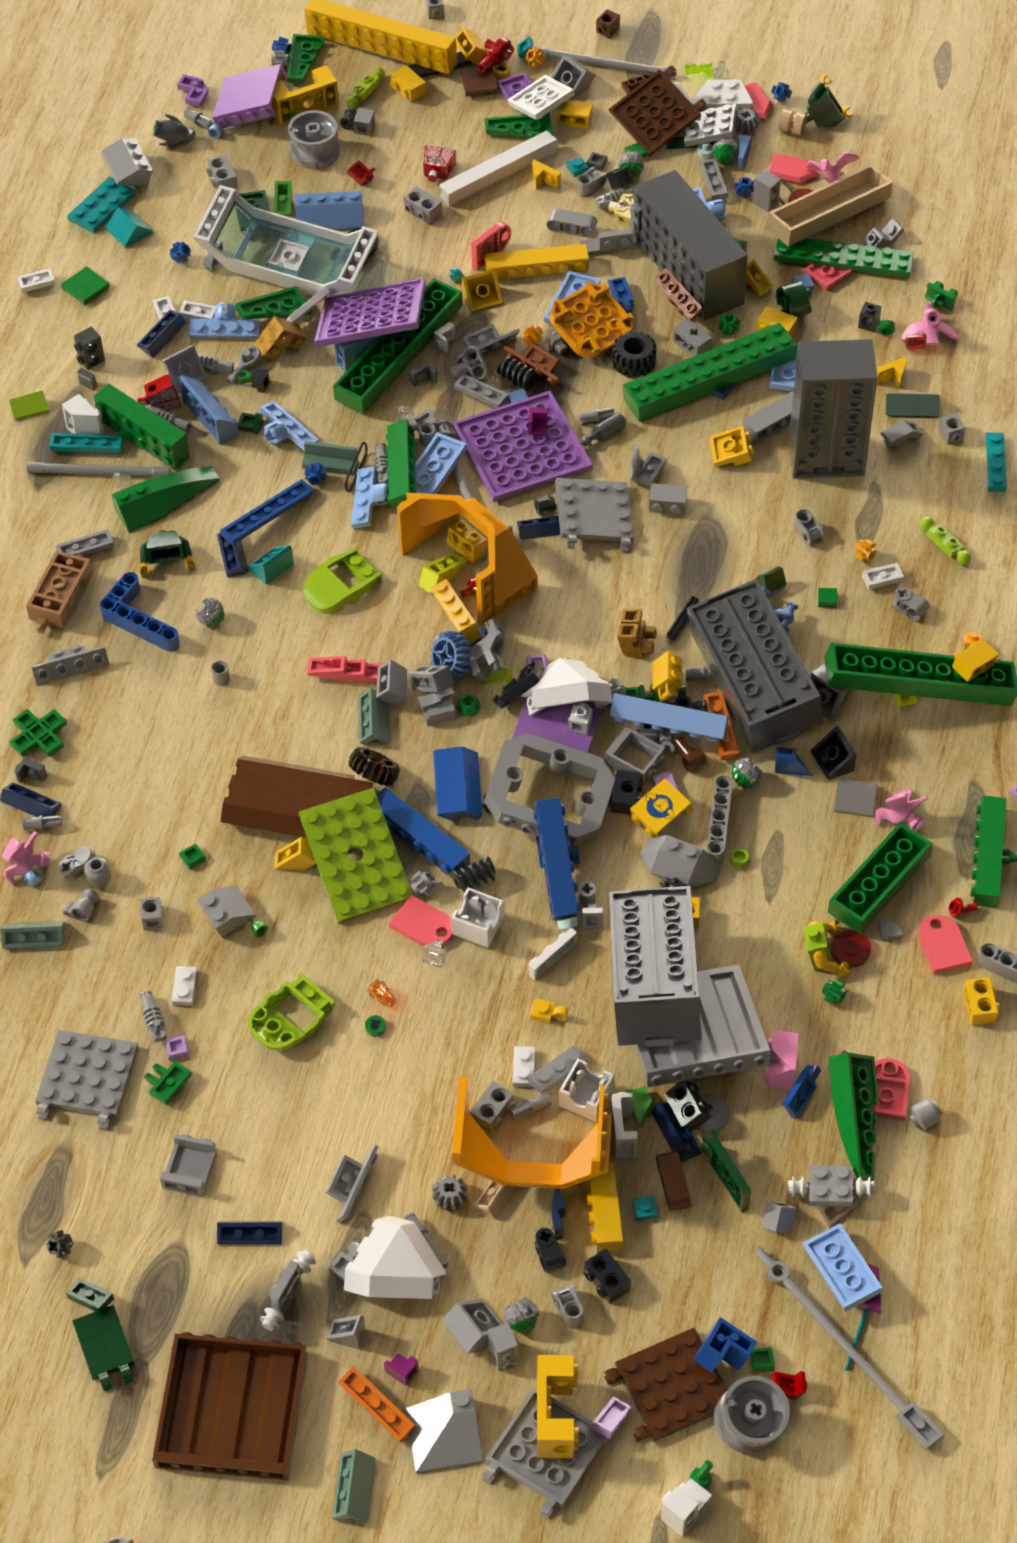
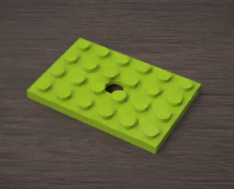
M374 788L299 811V817L337 923L407 901L413 895ZM354 847L360 848L364 854L363 858L357 862L348 857L349 850Z

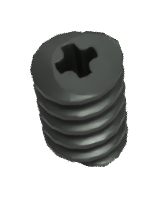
M512 356L504 359L497 369L498 375L507 378V380L512 381L519 387H523L525 390H529L536 380L535 370L533 368L529 370L528 365L524 366L522 362L518 363V360H513Z
M487 856L486 861L480 859L479 864L473 862L472 867L466 865L465 870L459 868L457 872L452 871L451 874L456 887L465 893L466 886L474 890L473 884L476 883L478 887H481V880L488 884V877L495 881L496 872L492 860Z

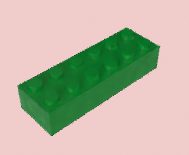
M109 383L94 395L95 407L102 415V424L108 425L114 432L120 433L128 441L131 440L140 449L146 450L151 456L157 457L166 466H170L175 470L190 458L187 434Z
M900 822L830 898L828 913L861 934L930 857L933 843Z

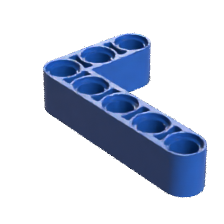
M125 573L100 602L103 619L166 651H176L180 647L177 629L129 606L139 594L140 584L136 573Z

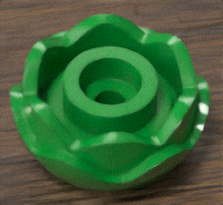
M464 695L457 702V710L463 716H474L480 711V701L474 695Z

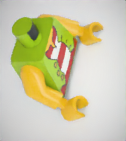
M834 920L830 923L823 921L810 922L807 926L803 927L814 971L823 969L832 973L836 972L840 978L849 974L850 971L847 970L849 967L848 963L843 962L837 966V963L833 962L828 933L833 935L841 931L836 926L840 923L839 920Z

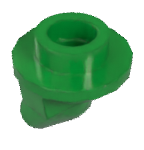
M706 1460L702 1467H696L690 1473L689 1479H693L704 1489L708 1488L712 1481L709 1471L712 1469L713 1463Z

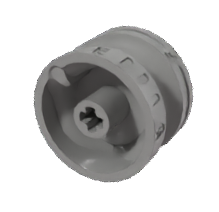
M318 110L305 111L292 118L288 125V132L291 137L289 144L292 160L300 167L306 169H322L333 164L338 159L340 153L338 125L335 118L326 112Z
M761 1376L743 1377L733 1383L719 1399L714 1411L716 1431L721 1440L737 1452H760L770 1446L785 1430L790 1416L788 1399L783 1390L768 1378Z

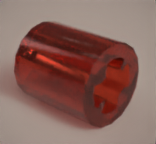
M925 334L906 335L907 350L925 349Z

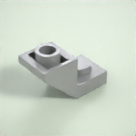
M892 218L882 230L874 227L863 241L867 246L883 248L893 244L905 229L896 219Z
M902 420L880 433L888 446L900 448L907 438L920 439L924 434L914 422Z

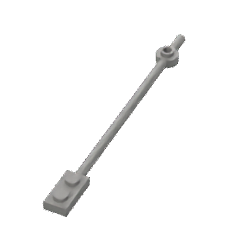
M758 1246L754 1253L768 1267V1279L774 1284H784L900 1410L896 1415L897 1420L927 1451L944 1437L942 1431L914 1401L908 1406L794 1284L789 1278L790 1270L788 1265L783 1261H773ZM779 1272L782 1275L778 1277L775 1275V1273Z

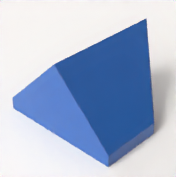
M776 748L775 773L813 776L797 755L796 748Z

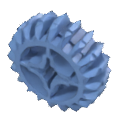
M448 631L440 633L439 636L435 637V641L432 642L433 648L430 649L432 653L429 656L432 660L430 665L449 666L453 682L462 680V677L466 676V672L470 671L469 665L472 664L470 661L472 657L470 655L472 650L469 647L470 641H467L466 636L459 632Z

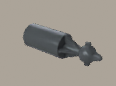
M617 412L594 426L590 435H581V445L591 447L592 440H604L626 426L625 418L621 413Z

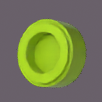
M736 848L730 853V863L735 868H744L749 864L750 855L747 850Z

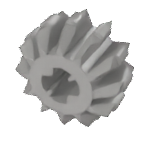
M743 107L742 110L737 109L736 132L741 131V134H749V132L754 133L758 129L760 117L756 110H751L750 107L748 109Z
M445 1174L444 1180L437 1178L436 1184L432 1186V1199L436 1201L438 1207L443 1205L445 1211L449 1207H452L455 1211L456 1205L462 1207L464 1205L463 1200L468 1198L466 1193L468 1191L467 1185L464 1184L462 1178L456 1180L455 1174L451 1178H448Z

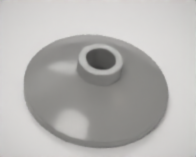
M634 444L631 455L630 480L634 479L638 469L643 468L644 458L640 457L637 444Z
M701 1094V1099L712 1109L708 1111L711 1118L696 1129L704 1132H712L713 1128L716 1130L721 1129L729 1118V1109L726 1102L714 1094Z

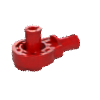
M504 36L500 37L496 42L488 38L484 47L488 48L489 51L484 54V59L477 64V68L480 72L484 73L490 66L493 67L505 60L508 61L514 52L511 41Z

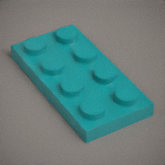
M109 176L67 215L68 221L95 233L113 216L117 207L122 208L136 195V191L128 185H117L114 178Z

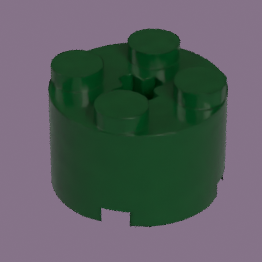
M802 281L792 282L777 288L776 301L777 305L782 307L781 312L795 317L804 316L812 312L809 301L811 292L808 288L804 287Z

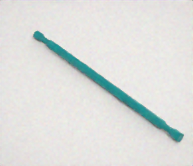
M864 1309L852 1344L854 1349H856L869 1311L867 1309ZM848 1356V1362L844 1368L846 1371L849 1370L850 1362L852 1361L850 1356Z

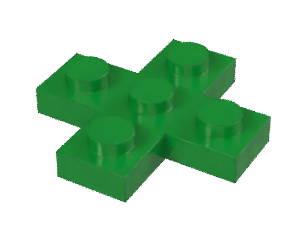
M28 709L12 719L13 724L22 732L10 740L9 743L21 757L37 746L48 757L64 747L63 741L55 733L66 726L67 721L55 709L41 719H38Z

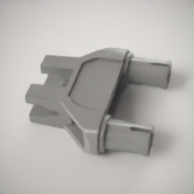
M493 619L488 620V623H484L488 635L473 645L470 651V655H472L470 661L472 664L469 665V669L473 671L474 676H479L482 682L489 678L486 671L488 665L490 667L494 666L497 672L503 668L500 656L504 648L505 639L503 633L498 630L496 621Z

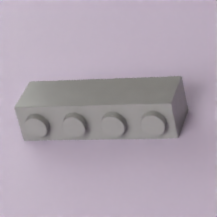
M793 392L788 393L779 400H775L767 407H763L758 412L743 419L742 426H744L746 432H750L754 444L763 441L790 425Z

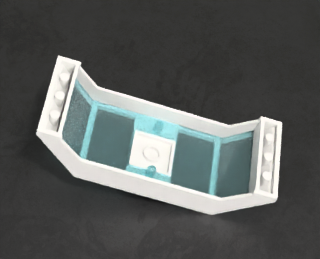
M220 185L193 237L197 243L231 272L285 288L296 286L300 292L312 296L316 295L324 287H327L330 291L328 296H332L354 286L379 232L378 230L362 226L361 230L345 234L253 207L236 192V189Z

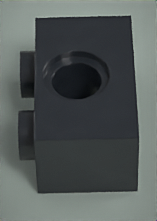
M616 771L611 813L632 815L630 808L641 799V796H638V792H642L643 788L640 772Z

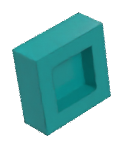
M528 36L517 45L518 56L522 59L534 47L531 37Z
M582 157L566 162V167L573 177L589 170Z
M653 1195L632 1199L636 1221L657 1218L658 1214Z

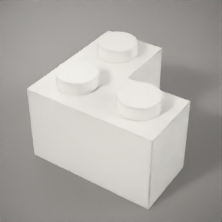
M690 1478L686 1484L682 1482L672 1492L669 1490L661 1500L663 1502L661 1520L683 1537L711 1504L712 1495Z

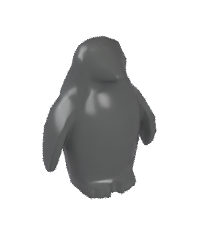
M163 114L170 120L155 121L153 136L167 141L159 143L161 146H173L183 141L190 142L196 137L195 130L182 124L175 116Z

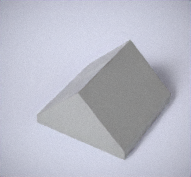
M838 778L833 812L873 817L877 783Z

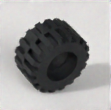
M636 331L632 333L625 332V334L619 335V338H616L615 343H613L612 363L618 373L622 372L623 376L628 375L631 378L633 376L638 378L640 375H647V372L650 373L652 368H655L656 343H654V339L650 338L648 334L644 335V332L637 333Z

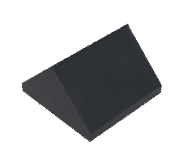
M835 726L810 750L828 780L855 770L857 755L839 726Z

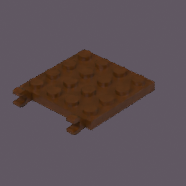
M672 65L664 72L659 69L609 108L611 115L647 151L649 157L700 118V112L707 109V103L703 98L693 105L670 81V79L677 75L676 69Z
M695 1327L615 1362L616 1368H610L604 1372L606 1375L604 1378L608 1385L620 1379L623 1380L646 1424L634 1429V1437L637 1442L643 1441L652 1436L654 1441L660 1440L713 1416L719 1399L728 1390L717 1368L711 1373L693 1361L703 1343Z

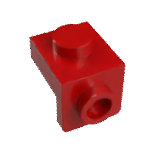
M358 160L348 169L347 173L362 186L365 182L369 183L374 178L373 173L376 169L373 167L369 170Z
M775 1371L771 1374V1380L783 1390L787 1399L796 1400L806 1393L807 1381L805 1372L800 1371L795 1375Z

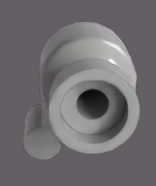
M85 889L81 896L82 898L76 902H68L63 914L73 916L83 922L88 921L94 911L93 904L99 898L98 893L92 889Z

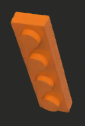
M722 692L703 695V700H706L707 712L729 716ZM730 717L725 739H720L719 742H716L720 760L740 757Z
M354 1366L338 1381L400 1443L416 1428Z

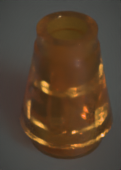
M376 979L367 989L370 997L389 1009L397 1002V999L384 981Z

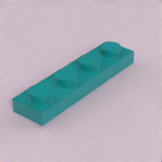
M986 432L988 492H1006L1004 433Z
M52 433L49 448L50 451L121 454L123 436Z

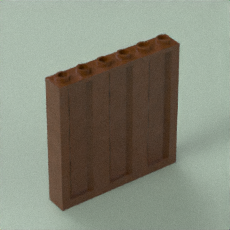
M189 1332L175 1333L152 1458L154 1467L288 1481L308 1355L306 1345L299 1342L286 1344L277 1340L264 1342L255 1338L242 1340L233 1336L220 1338L211 1334L198 1336Z

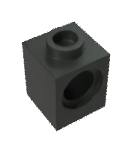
M629 166L619 167L606 173L612 189H620L634 182Z
M865 302L859 315L858 328L875 332L880 322L882 306Z

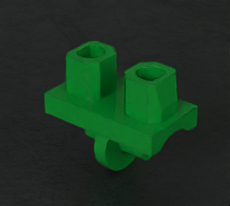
M936 281L934 284L930 282L927 284L925 298L931 301L932 308H936L938 305L949 310L954 308L958 294L957 290L951 288L946 291L944 290L943 283Z

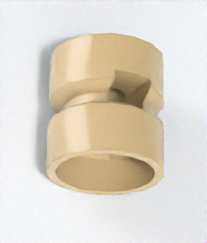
M784 109L779 120L778 129L784 132L791 131L792 134L802 136L807 123V115L801 113L795 115L794 111Z

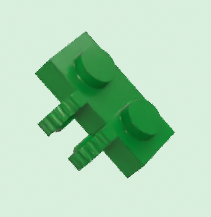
M176 1061L168 1069L156 1063L152 1068L162 1077L159 1079L147 1073L144 1078L153 1085L149 1091L150 1096L167 1105L192 1076V1072Z

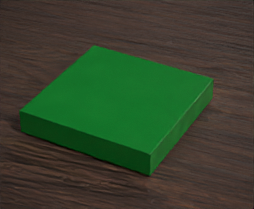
M86 266L64 281L61 287L85 305L108 289L110 285L109 282Z

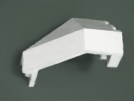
M562 658L550 663L543 670L538 683L532 687L529 686L521 695V697H527L528 711L531 716L546 707L594 701L595 708H603L612 703L611 688L607 681L599 678L600 675L593 669L586 667L583 661Z
M393 1216L376 1219L372 1224L373 1231L370 1236L364 1237L356 1250L358 1253L357 1257L353 1262H349L345 1268L344 1290L366 1297L432 1299V1295L439 1294L440 1276L447 1273L415 1222Z

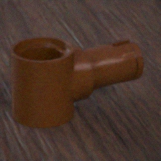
M679 737L674 741V746L682 754V763L688 772L707 764L706 755L700 748L696 750L694 747H690L683 737Z

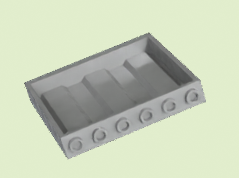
M739 964L697 972L702 1040L676 1042V1044L671 1046L647 1047L644 1044L634 1045L647 1088L770 1065V1048Z

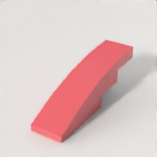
M346 656L309 658L307 675L345 682L373 683L377 682L378 667L384 663L367 664L366 659L347 660Z

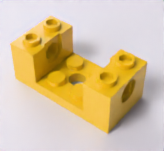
M327 65L312 70L313 85L292 92L288 91L282 80L278 81L271 106L277 114L274 118L279 126L290 123L289 113L295 112L298 115L305 111H326L339 106L337 80Z
M574 1355L537 1356V1458H573L574 1450H578L579 1429L574 1427V1419H551V1395H573V1387H577L578 1364H574Z

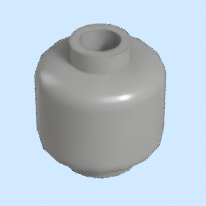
M95 857L86 862L84 873L89 884L99 887L106 885L110 881L111 869L107 860Z
M926 1098L911 1108L913 1115L910 1116V1119L915 1127L920 1126L923 1130H928L941 1121L940 1116L942 1112L935 1100L930 1101Z

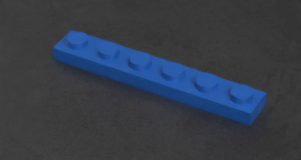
M301 479L222 528L220 535L231 545H234L312 496L314 489Z

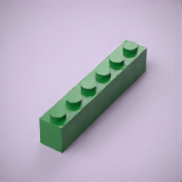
M407 419L388 425L386 434L388 446H386L388 458L386 459L388 464L387 476L389 478V483H387L389 496H387V499L396 511L397 506L407 500L406 493H417L415 433Z
M983 795L981 803H977L976 814H979L980 818L976 819L975 830L979 832L978 835H975L974 847H977V852L974 851L973 863H976V868L972 869L971 880H975V885L971 884L970 896L974 897L973 903L976 902L980 906L997 907L1000 898L1006 798Z

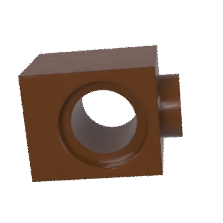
M608 9L596 19V32L608 38L620 28V15Z

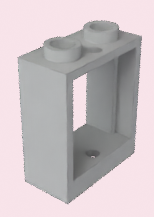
M628 727L624 728L605 752V763L607 766L615 770L640 772V780H643V785L648 779H652L658 766L661 767L666 760L665 747ZM629 745L653 757L644 770L619 758Z

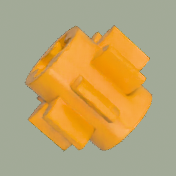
M539 47L530 49L526 54V60L529 61L528 65L537 68L543 65L546 59V55L542 54L544 50Z
M531 325L522 332L524 334L522 340L527 346L531 343L537 345L543 340L541 336L543 331L539 326L535 328Z
M870 539L858 541L854 547V551L857 552L855 557L860 561H871L877 553V550L874 548L876 544Z

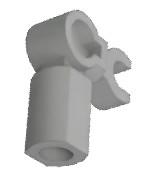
M663 727V731L637 729V733L654 742L659 740L660 745L665 747V750H670L671 756L674 755L675 748L673 745V733L670 732L671 728Z

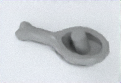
M257 346L248 347L241 352L238 367L227 377V381L235 383L241 374V370L248 369L258 362L261 351Z

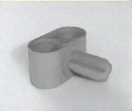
M470 346L465 350V362L451 367V373L454 377L470 372L473 378L480 380L487 374V366L480 350L476 346ZM469 350H474L477 353L475 359L468 357L467 353ZM475 367H482L484 374L477 375L474 371Z

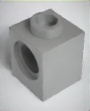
M426 0L429 19L445 17L443 0Z
M358 108L353 121L355 134L371 135L375 125L374 110Z
M957 412L940 417L938 429L947 444L964 439L966 427Z
M160 897L140 899L143 929L164 928Z

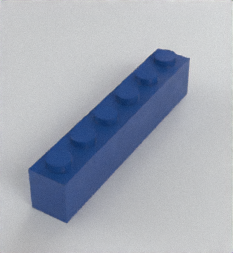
M384 787L376 794L389 830L397 833L402 841H407L411 844L416 852H421L425 855L430 863H435L439 866L444 874H449L452 877V871L457 872L459 868L465 869L466 865H470V853L394 793Z
M560 798L536 800L534 808L552 921L576 917L578 911H580L579 899L576 900L575 897L577 882L572 878L574 863L569 859L571 844L566 840L568 826L563 821V815H565L564 804L560 803Z

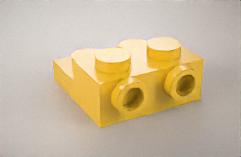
M744 426L710 436L713 462L716 468L732 462L735 466L752 461V456L755 455L752 445L749 444V442H752V436L749 431L746 432Z

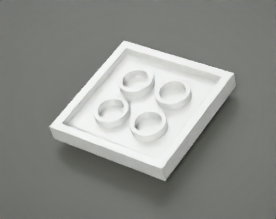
M545 75L507 101L509 106L537 120L556 109L563 102L568 101L575 94L573 89Z

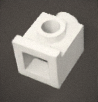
M579 703L578 705H573L568 719V732L587 735L592 720V708L588 704Z

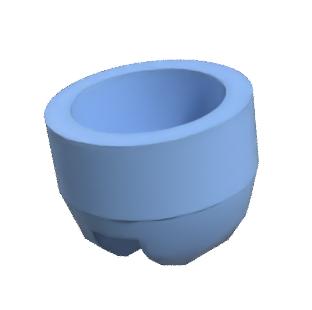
M218 124L211 125L208 129L209 136L218 139L222 134L221 126Z
M31 868L26 873L24 880L29 886H35L42 881V877L36 870Z

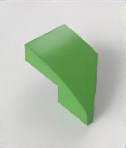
M646 1086L626 1091V1093H633V1117L638 1128L642 1127L643 1120L652 1114V1099Z

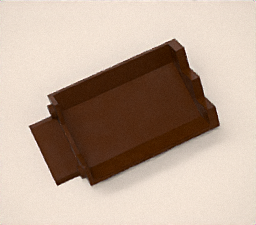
M241 756L236 762V774L232 775L228 786L229 796L225 797L223 801L220 822L307 838L298 814L299 811L373 788V782L356 780L355 775Z

